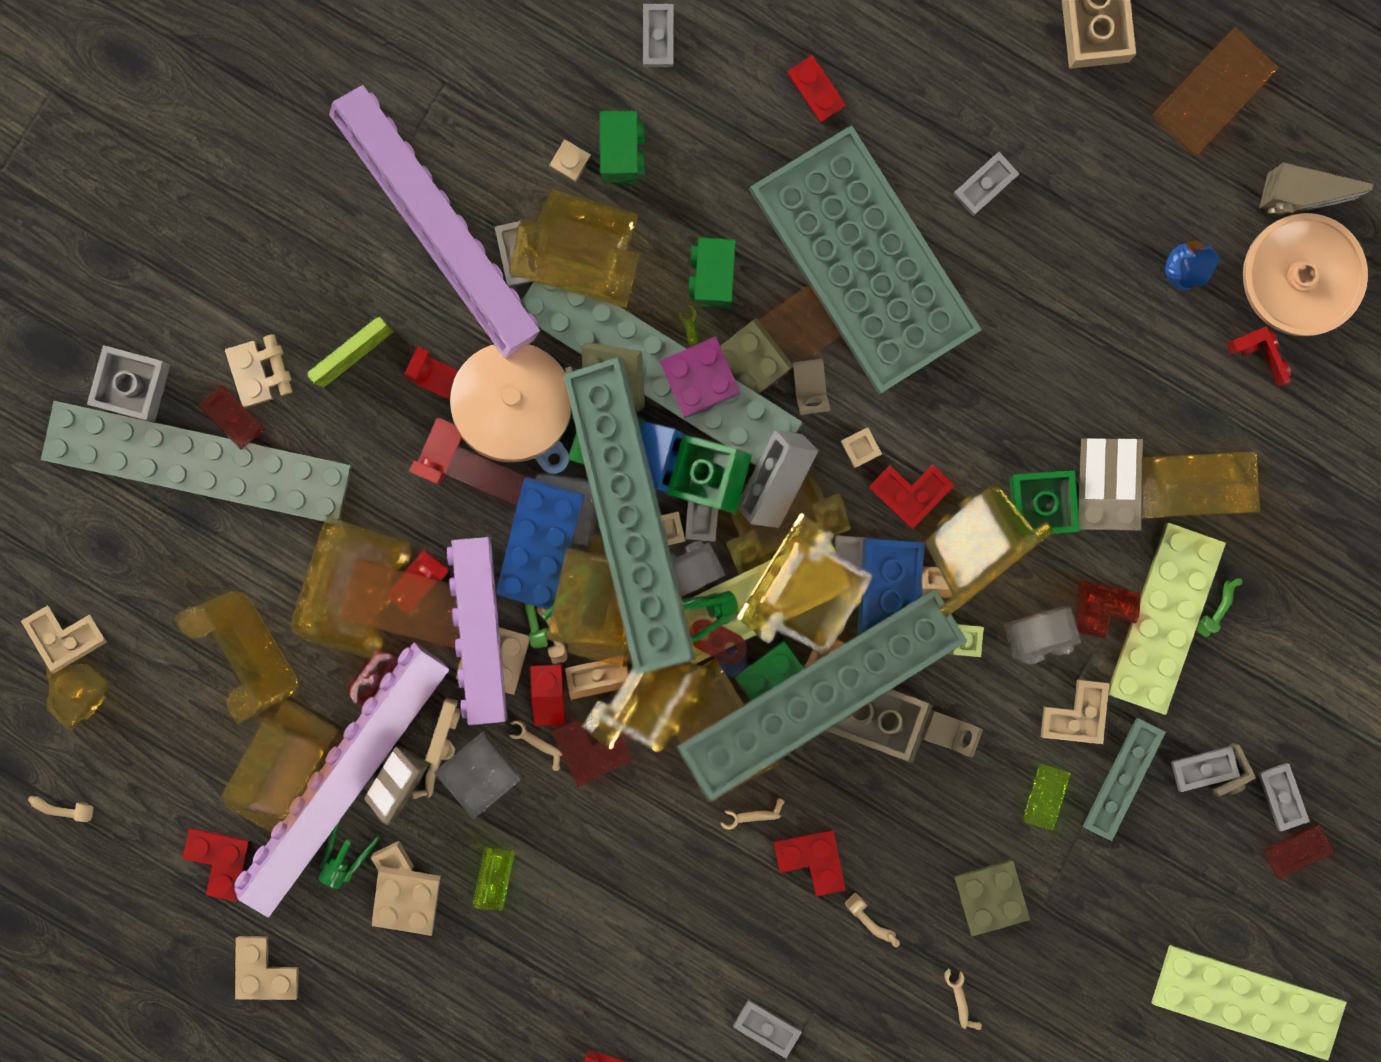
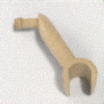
M537 607V612L543 618V615L548 610ZM553 614L548 620H545L549 625L554 646L547 649L552 664L565 662L568 655L561 639L557 619Z
M520 720L512 721L510 724H518L522 727V733L520 735L510 734L509 736L513 739L522 738L544 753L554 755L552 769L559 771L560 756H563L562 752L528 732L524 722Z
M450 744L446 759L440 757L437 765L430 763L425 775V790L412 792V799L422 796L430 798L432 796L435 776L441 760H448L455 753V747Z
M30 796L28 799L33 808L47 815L73 818L80 822H88L92 819L94 808L84 802H77L75 809H67L50 805L39 796Z
M777 799L774 812L764 810L736 814L732 810H726L725 813L732 815L735 821L731 825H727L724 822L720 823L723 828L730 830L735 828L738 823L779 819L782 816L779 813L782 805H784V800Z
M854 893L845 902V906L855 917L860 919L873 935L887 942L891 941L894 947L900 945L899 940L895 938V932L876 925L864 913L863 910L868 905L857 893Z
M947 969L944 978L947 984L954 990L961 1027L966 1029L967 1026L981 1030L982 1024L980 1022L968 1021V1006L962 988L964 982L963 973H959V979L956 982L949 981L951 970Z

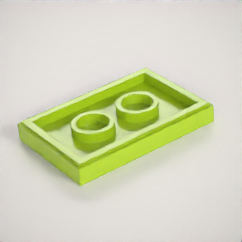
M377 317L311 369L307 374L314 384L324 388L390 336L394 330L381 317Z

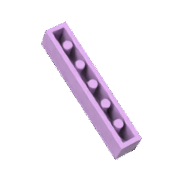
M491 537L451 540L452 547H447V559L449 566L454 565L455 577L450 578L451 596H456L457 608H453L452 614L454 627L459 626L460 639H455L457 657H462L463 669L458 670L459 687L465 688L466 700H461L462 718H467L468 725L505 722L507 720Z

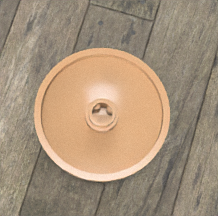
M1311 213L1290 215L1265 228L1251 244L1243 267L1245 293L1255 313L1272 328L1294 336L1319 335L1331 331L1346 322L1361 304L1368 282L1366 257L1355 236L1339 222L1323 215Z
M494 344L479 350L462 365L452 385L450 405L457 431L473 450L496 461L523 462L544 454L561 439L571 419L572 409L563 376L566 373L551 355L530 344L506 359Z

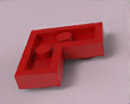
M933 464L912 486L889 465L868 488L910 529H913L955 485Z
M190 828L182 859L212 865L206 895L237 901L238 898L234 890L235 882L245 869L251 840Z
M833 829L773 841L780 873L810 867L816 896L846 890Z

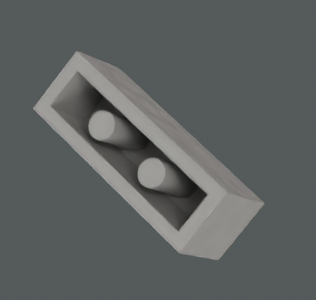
M780 430L774 431L738 503L737 509L750 524L780 527L818 450L802 434Z

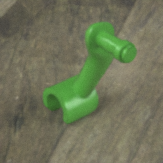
M1241 578L1224 583L1222 601L1212 619L1206 615L1200 618L1196 630L1203 636L1208 637L1211 632L1216 633L1220 630L1219 623L1232 604L1234 587L1242 584Z
M525 603L531 630L529 633L531 646L533 648L548 646L547 640L551 635L547 628L539 629L535 606Z

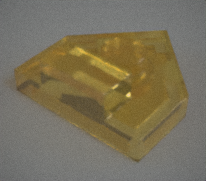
M90 664L66 666L54 674L46 667L47 680H49L47 711L67 730L72 731L82 719L88 720L107 698L104 693L112 684Z

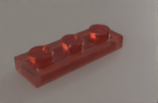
M458 446L446 471V475L514 505L518 504L523 480L526 478L524 475Z

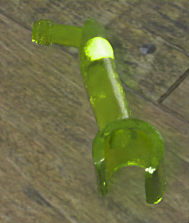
M687 305L693 312V317L686 320L680 313L678 315L680 321L685 324L689 346L692 347L699 344L694 326L697 313L692 305Z

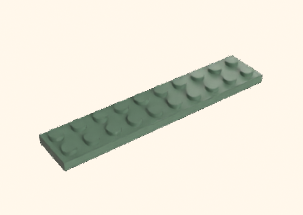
M548 261L538 274L537 280L533 282L521 301V305L526 312L531 313L536 318L539 329L582 355L581 347L586 342L642 351L644 395L722 445L752 454L750 463L755 466L758 465L775 430L797 434L803 424L802 421L737 380L735 382L741 394L684 418L659 361L686 348Z
M615 357L564 374L635 675L695 660L696 656L623 358Z
M58 401L53 402L41 456L43 461L337 525L340 523L352 468L351 465Z
M935 589L677 746V749L707 800L712 801L966 643L967 640L939 592Z

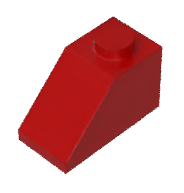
M563 664L530 666L535 726L565 725Z

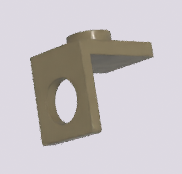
M823 359L793 362L796 400L800 415L830 411V404L826 394ZM812 402L821 403L818 406H806Z
M931 710L921 739L973 758L983 729ZM970 731L972 734L971 742L964 748L963 738Z
M1234 743L1229 745L1233 748L1235 759L1242 771L1239 773L1240 777L1223 781L1211 787L1212 793L1220 797L1226 793H1229V795L1237 794L1246 788V783L1256 779L1240 745Z

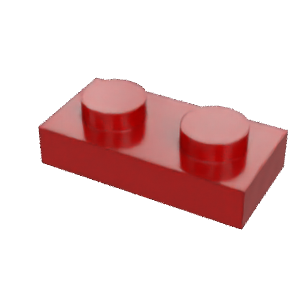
M813 55L787 71L788 77L820 124L846 107V104Z

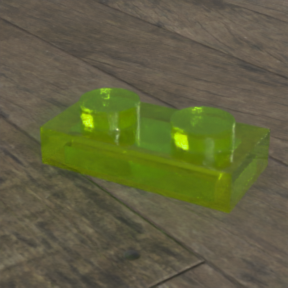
M1040 763L1022 821L1053 831L1071 773Z
M484 847L472 907L482 910L503 911L515 855L514 850Z

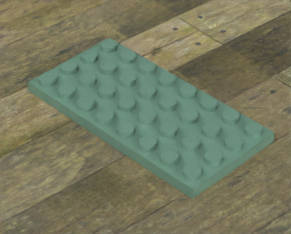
M852 125L749 188L759 207L879 395L982 330Z

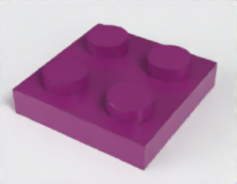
M716 336L659 361L684 418L741 394Z

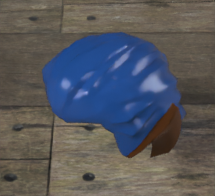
M1187 241L1184 244L1178 245L1169 254L1165 266V274L1168 281L1177 290L1191 292L1194 289L1193 287H1202L1210 280L1216 266L1220 262V257L1211 246H1207L1205 243Z

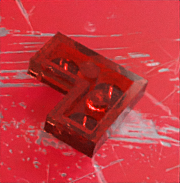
M1081 580L1077 594L1075 632L1105 639L1109 631V617L1131 623L1137 622L1140 616L1139 593Z
M580 718L552 731V735L578 787L633 760L620 732L592 745Z

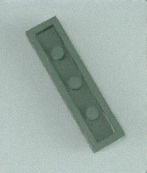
M1139 718L1135 719L1083 824L1084 828L1110 841L1113 840L1166 733L1165 731Z

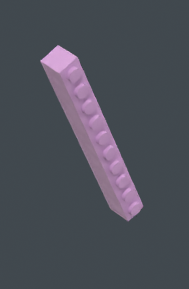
M362 85L333 101L329 113L330 117L502 356L506 359L533 342L540 332L536 318L531 313L526 312L521 305L518 293L513 288L508 287L503 280L500 268L496 264H492L485 255L482 243L478 239H474L469 233L464 218L459 214L456 215L451 208L446 193L438 190L432 181L430 171L425 166H421L417 161L412 146L407 141H403L399 136L394 121L390 117H386L381 111L376 96L371 92L368 93Z
M415 642L410 648L403 650L398 658V665L393 672H389L383 677L377 694L374 698L370 697L362 707V714L358 720L352 722L346 728L342 742L338 747H333L325 759L326 763L320 772H315L311 776L307 784V790L301 797L298 796L292 802L289 808L290 813L283 822L280 821L272 830L271 839L266 846H261L253 857V864L247 872L243 871L238 876L234 890L239 901L269 918L447 674L449 668L442 660Z

